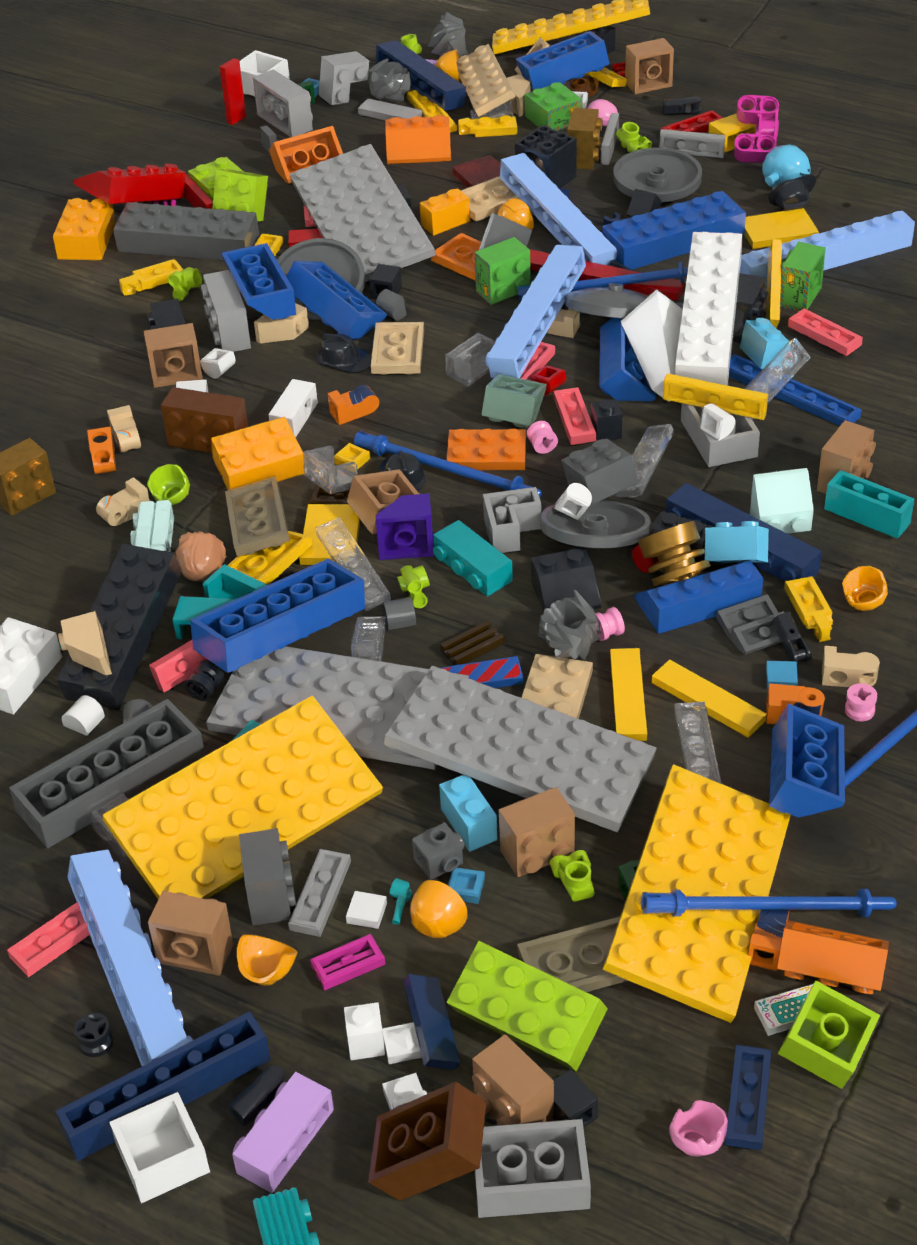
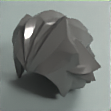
M449 12L441 15L440 23L433 30L428 47H434L431 53L441 57L443 54L457 49L459 58L463 55H469L465 45L466 30L462 19L451 15Z
M388 59L377 63L369 69L371 95L388 103L404 101V94L410 90L411 86L409 71L407 72V68H402L403 66L397 62H388Z
M573 590L574 597L557 600L551 603L550 608L544 609V614L540 615L538 636L544 638L548 643L547 645L555 649V658L572 657L575 660L580 657L585 661L591 644L599 640V622L590 604L576 590Z

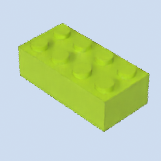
M478 941L447 1001L458 1013L502 1035L506 1034L510 1039L576 1072L608 1009L599 998L481 941Z

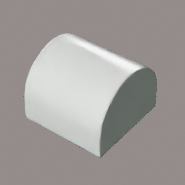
M214 348L200 360V363L208 376L219 378L235 364V355L233 351Z
M715 404L704 406L700 429L717 440L728 436L734 428L735 418Z
M572 483L557 500L554 509L579 520L591 504V493L584 485Z
M83 695L62 716L63 726L87 736L105 715L103 708L95 699Z

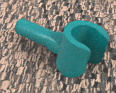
M396 878L391 885L390 896L397 898L392 923L399 925L405 903L411 899L412 892L409 882Z

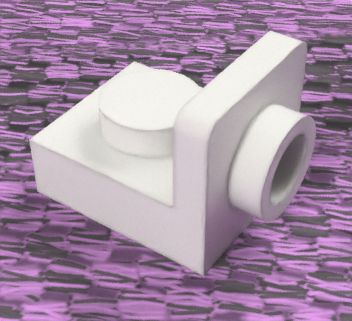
M416 1073L382 1084L390 1111L427 1094L426 1091H423Z

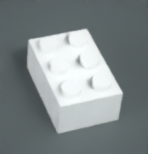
M9 617L0 626V710L14 715L62 658L56 632Z

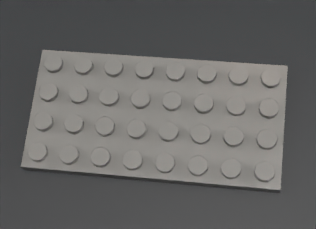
M371 144L290 173L291 181L321 236L326 239L340 241L351 247L358 254L363 263L365 282L369 281L378 264L403 268L435 256L434 247Z
M286 646L233 671L206 722L209 731L237 735L251 720L263 724L313 695L359 757L434 770L437 765L384 745L386 733L429 671V669ZM457 674L469 679L468 675Z
M431 666L386 733L384 745L525 798L557 787L574 811L575 817L615 832L619 831L657 749L642 741H637L612 730H607L585 720L574 718L557 710L544 707L527 699H522L500 689L492 688L435 666Z

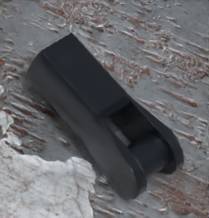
M694 96L664 99L663 112L664 114L701 113L699 103H701L702 98Z
M786 612L777 615L772 620V623L783 644L788 661L797 662V665L798 661H811L812 654L810 648L801 636L791 613ZM796 644L798 650H795L793 645Z
M278 1065L267 1067L254 1083H251L228 1104L230 1115L238 1123L245 1126L275 1098L278 1088L285 1082L283 1068Z

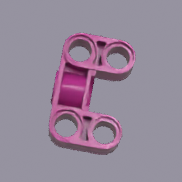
M744 95L738 100L737 119L741 123L756 124V134H740L736 137L734 142V157L740 162L763 163L766 155L776 147L779 127V102L776 98L772 96Z

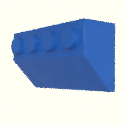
M591 31L516 59L522 76L530 82L532 91L550 86L556 82L565 84L566 80L581 78L585 76V73L600 71L604 66L609 65L604 40Z
M267 243L221 253L247 305L273 320L285 319L288 316L296 315L294 289Z
M294 261L286 276L294 289L295 299L302 301L307 310L320 316L324 324L337 330V334H346L351 339H361L375 327L376 323L383 321L387 316L383 310L324 262Z
M613 317L600 327L599 387L603 393L612 396L617 401H653L656 399V392L651 389L621 324V320L624 318Z
M746 561L635 593L634 598L656 632L660 634L713 618L719 610L761 597L763 577L751 561Z
M788 703L772 729L769 806L781 813H788L798 818L842 807L845 803L844 725Z

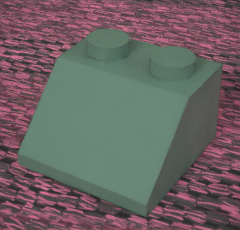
M498 374L486 386L482 416H487L489 420L494 422H513V425L525 428L531 426L537 419L547 384Z

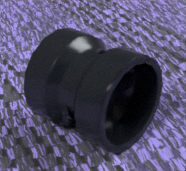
M203 660L196 667L195 674L190 675L185 681V689L196 700L207 701L214 693V687H218L223 681L224 672L213 662Z

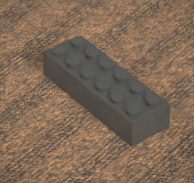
M137 202L126 203L113 229L118 252L223 260L221 254L223 252L254 246L260 235L256 212L141 204Z
M166 699L9 787L16 812L48 849L103 817V814L205 757L201 732L169 699Z

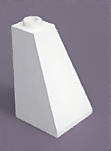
M655 290L621 320V324L651 389L663 397L666 374L675 375L683 309L658 290Z

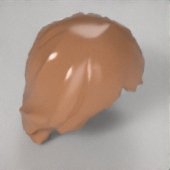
M201 531L198 533L187 532V534L181 535L179 546L176 550V559L180 571L185 578L193 582H205L222 567L224 559L227 557L223 542L216 538L214 534Z

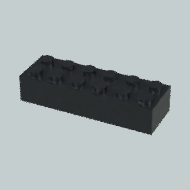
M128 544L121 545L90 612H96L101 624L112 674L104 675L72 661L69 654L57 678L65 700L76 702L81 696L86 695L95 699L101 707L115 710L120 709L181 575L175 553Z

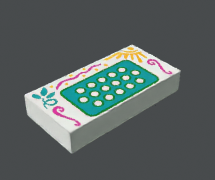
M813 984L755 1001L754 1010L768 1036L791 1028Z

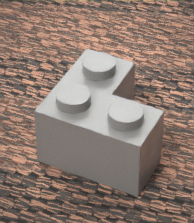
M357 51L321 56L319 96L330 105L348 103L350 83L368 80L369 60Z
M536 487L483 494V516L489 541L501 553L520 550V532L541 529V501Z

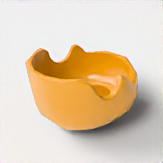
M859 566L849 571L842 582L845 598L849 605L856 610H873L884 603L888 594L887 583L882 571L872 566Z

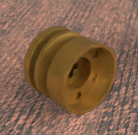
M694 521L674 526L638 541L644 558L657 557L659 560L658 563L648 569L649 573L662 569L664 574L652 579L654 586L667 585L697 576L705 568L710 567L708 560L695 563V557L706 553L704 549H690L689 545L700 539Z

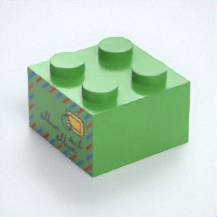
M560 82L552 83L544 88L534 89L532 92L525 94V117L538 127L541 125L548 126L556 131L567 128L573 108H583V99Z
M513 237L476 251V292L491 305L518 295V286L530 285V249Z
M798 241L794 249L789 250L786 261L781 262L780 307L801 311L804 308L808 310L822 288L826 247Z

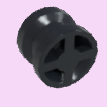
M88 1013L78 1019L74 1031L80 1051L88 1057H99L107 1053L113 1045V1036L108 1019L100 1013Z

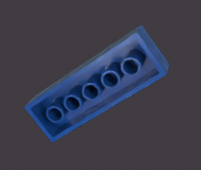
M718 191L707 196L696 197L690 201L676 203L666 208L655 209L642 215L614 221L603 226L602 234L617 249L615 260L633 270L689 253L691 251L693 232L742 234L743 237L745 233L746 212L726 193Z
M330 559L321 561L191 619L193 649L227 673L235 671L254 660L261 659L271 652L282 649L288 644L301 638H306L320 629L329 627L333 623L365 609L364 579Z

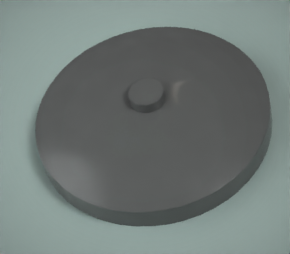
M646 148L630 152L621 157L614 166L613 181L618 190L629 197H633L635 189L655 193L662 200L661 202H668L687 197L699 188L702 182V167L694 157L685 152L669 148Z
M326 238L305 240L288 248L277 259L286 276L294 261L324 262L359 292L362 293L364 289L365 272L363 263L351 247L340 241ZM295 299L296 304L305 307L302 301ZM307 310L308 319H321L316 313Z
M610 283L608 287L585 288L566 294L565 305L572 310L582 313L625 318L649 295L623 289L622 284Z
M601 500L595 504H590L579 520L554 509L555 504L547 507L541 513L540 527L543 533L554 540L574 546L588 548L623 547L636 544L639 540L650 534L651 519L647 513L637 507L615 501Z

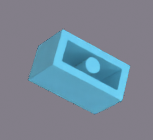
M768 319L746 320L740 348L760 369H783L789 340Z
M743 521L741 526L732 527L733 523L718 522L716 527L705 528V560L715 564L742 563L746 561H751L752 563L768 562L769 529L760 527L759 522Z
M462 775L439 784L441 810L454 830L460 834L469 852L497 840V815L469 776Z

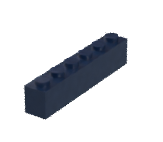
M397 40L377 44L376 64L388 59V62H397L403 66L402 68H407L411 79L410 88L416 90L420 95L427 97L429 101L437 104L444 111L465 106L466 86Z
M685 483L666 499V513H674L677 516H681V518L691 519V521H700L707 526L716 527L718 522L733 523L732 527L741 526L743 521L759 522L760 527L769 529L768 562L752 564L783 581L814 577L820 571L821 550L688 483Z
M249 1011L56 1110L63 1135L77 1161L115 1142L109 1122L177 1092L183 1104L186 1105L270 1061L266 1035Z

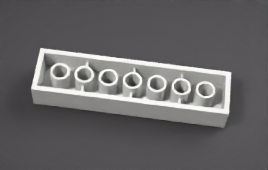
M693 232L675 375L728 386L741 265L742 234Z

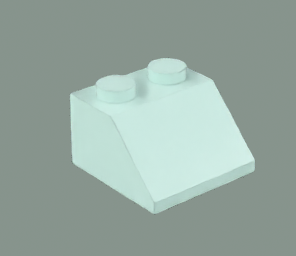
M807 468L753 475L750 515L787 534L811 531L813 502Z

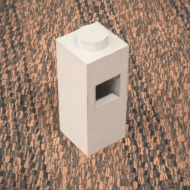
M292 379L269 413V421L285 417L296 438L318 404L316 383Z

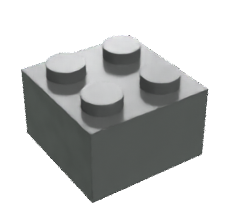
M608 439L597 440L592 446L574 451L569 457L561 460L568 486L572 483L584 485L591 493V504H595L639 483L632 455Z
M278 828L239 834L244 881L252 926L290 920V906H295L296 901L294 888L290 886L293 885L290 861L283 862L284 860H289L287 841H280Z

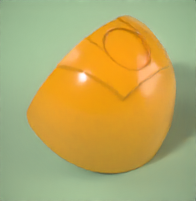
M456 49L443 54L437 60L435 66L461 83L457 67L459 54Z
M517 198L508 199L498 210L497 215L531 230L533 229L534 221L527 204Z
M427 880L419 886L411 901V922L417 931L426 936L444 938L457 932L467 920V907L460 895L451 887L439 881Z
M245 934L241 936L238 942V967L246 979L259 985H272L289 972L298 952L282 942L262 936Z

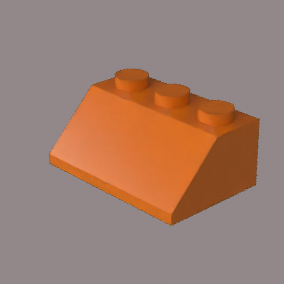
M436 115L425 118L415 116L404 119L399 117L385 119L387 164L451 161L449 116Z
M333 126L276 141L269 149L276 171L287 184L292 183L290 173L343 154Z
M788 920L784 928L777 969L784 970V975L787 977L804 979L805 975L818 977V982L824 985L838 987L839 982L853 985L852 990L873 994V990L881 991L889 941Z

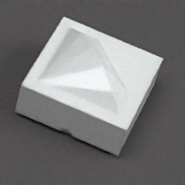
M414 1023L382 1029L389 1064L422 1058Z

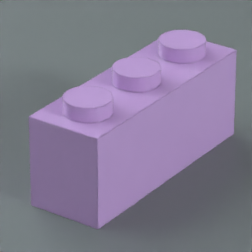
M297 1072L292 1075L288 1082H283L278 1088L273 1102L267 1109L260 1111L253 1128L247 1136H243L237 1141L232 1154L236 1173L273 1193L333 1112L331 1090Z

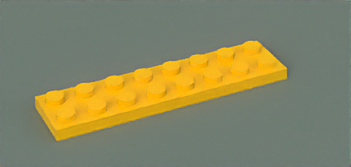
M613 0L610 4L606 5L602 3L596 4L591 9L584 10L581 8L574 10L571 14H557L552 19H538L533 24L526 25V23L516 25L513 29H499L493 34V52L498 54L533 45L540 37L544 41H549L650 15L649 1Z

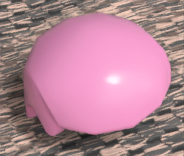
M597 99L588 106L589 109H599V118L603 119L602 126H607L612 113H618L617 108L611 102L603 99Z
M696 1100L688 1111L682 1112L681 1109L677 1110L670 1124L669 1134L674 1145L687 1155L694 1157L710 1155L718 1151L724 1142L728 1119L725 1111L716 1104Z

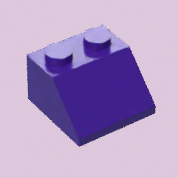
M430 494L402 495L376 515L379 560L434 556Z

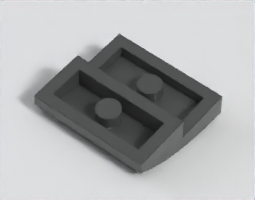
M491 213L479 250L513 237L527 247L532 230L507 218Z
M768 594L717 611L715 617L720 626L744 655L781 643L772 620L777 615L783 614L784 611L778 613Z

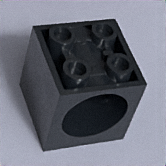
M541 125L515 143V155L525 153L557 187L562 188L576 178L577 138Z
M739 274L732 342L741 343L746 320L766 317V308H763V303L766 302L768 288H765L764 277Z

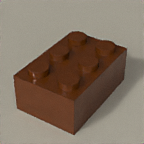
M172 387L161 404L168 446L212 453L211 438L248 427L245 400L241 397Z
M453 1082L377 1116L368 1183L401 1201L479 1169L486 1101L459 1083Z

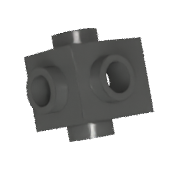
M445 822L434 828L427 829L424 833L412 838L413 858L430 880L446 872H451L463 864L462 849L465 847L463 839L458 832H453Z

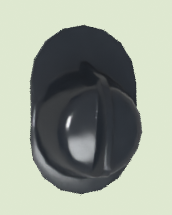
M803 175L776 185L768 197L770 204L779 206L782 211L805 207L810 199L809 192L816 184L815 175Z
M324 334L322 350L317 354V361L320 364L349 373H359L370 368L372 360L370 354L356 348L351 337L346 334Z
M398 451L397 454L388 457L380 464V472L400 469L417 491L422 489L425 483V475L421 463H419L414 455Z

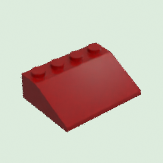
M164 164V167L146 165V168L128 166L127 169L123 170L110 167L108 171H97L75 179L73 184L108 204L184 198L186 172L178 169V166L175 164Z

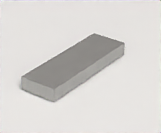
M367 99L358 108L359 115L384 121L394 117L401 119L415 116L423 117L422 110L373 99Z
M612 113L601 144L602 165H609L617 140L616 132L619 129V113Z
M661 129L659 148L675 149L695 156L723 158L725 135Z
M324 849L319 850L288 923L290 931L321 937L350 866L351 857L349 854Z

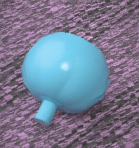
M791 144L774 147L766 155L763 162L765 182L771 188L784 181L795 179L811 172L806 154L797 146Z

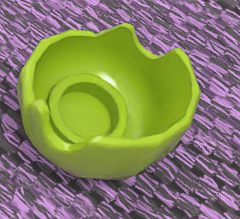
M166 464L158 467L151 473L147 486L156 501L169 500L173 506L180 503L188 495L190 483L180 466Z

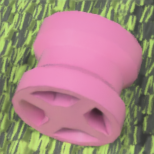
M537 421L527 430V437L536 452L545 454L556 447L558 438L548 422Z
M609 608L603 614L595 613L599 622L600 630L598 635L600 641L607 640L612 634L618 636L624 633V621L617 608Z
M862 683L850 686L847 690V701L845 703L846 715L855 721L863 722L870 720L875 714L876 690L872 686Z

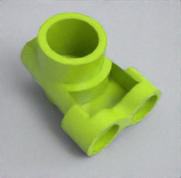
M415 34L401 37V44L416 54L422 52V47L418 44Z
M626 122L622 128L617 130L616 137L621 141V146L626 148L629 153L651 148L652 142L645 136L642 137L638 134L639 126L633 122Z
M187 267L182 271L173 272L168 277L169 284L174 288V299L182 301L188 296L190 288L200 287L202 276L197 268Z
M410 565L402 567L400 569L401 576L397 577L402 592L408 591L415 608L425 607L428 600L426 595L422 593V589L430 586L423 565L415 568Z
M577 850L569 856L557 855L550 860L549 864L554 876L561 879L572 901L576 902L593 897L595 892L591 881V863L584 850Z

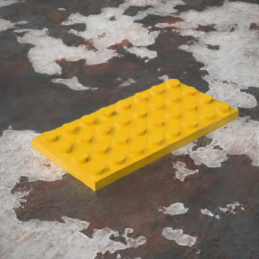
M312 695L103 814V821L158 900L162 891L184 893L188 896L208 899L244 877L239 834L278 828L280 841L286 840L287 847L290 849L381 794L383 787Z
M673 764L603 970L731 1023L736 1016L752 958L748 956L749 946L761 910H686L680 917H673L671 913L643 914V910H641V895L643 892L670 893L673 889H680L686 896H769L790 814L781 813L775 808L770 807L767 802Z

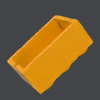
M80 198L68 199L53 234L57 259L102 260L116 225L113 204H108L99 198L92 200V202Z
M285 417L211 438L213 460L220 475H222L227 490L276 476L278 482L304 474V454Z

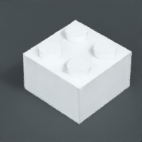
M255 50L240 60L244 94L255 96L253 77L274 69L289 79L287 59Z
M178 1092L109 1122L116 1146L141 1203L210 1172L205 1149Z

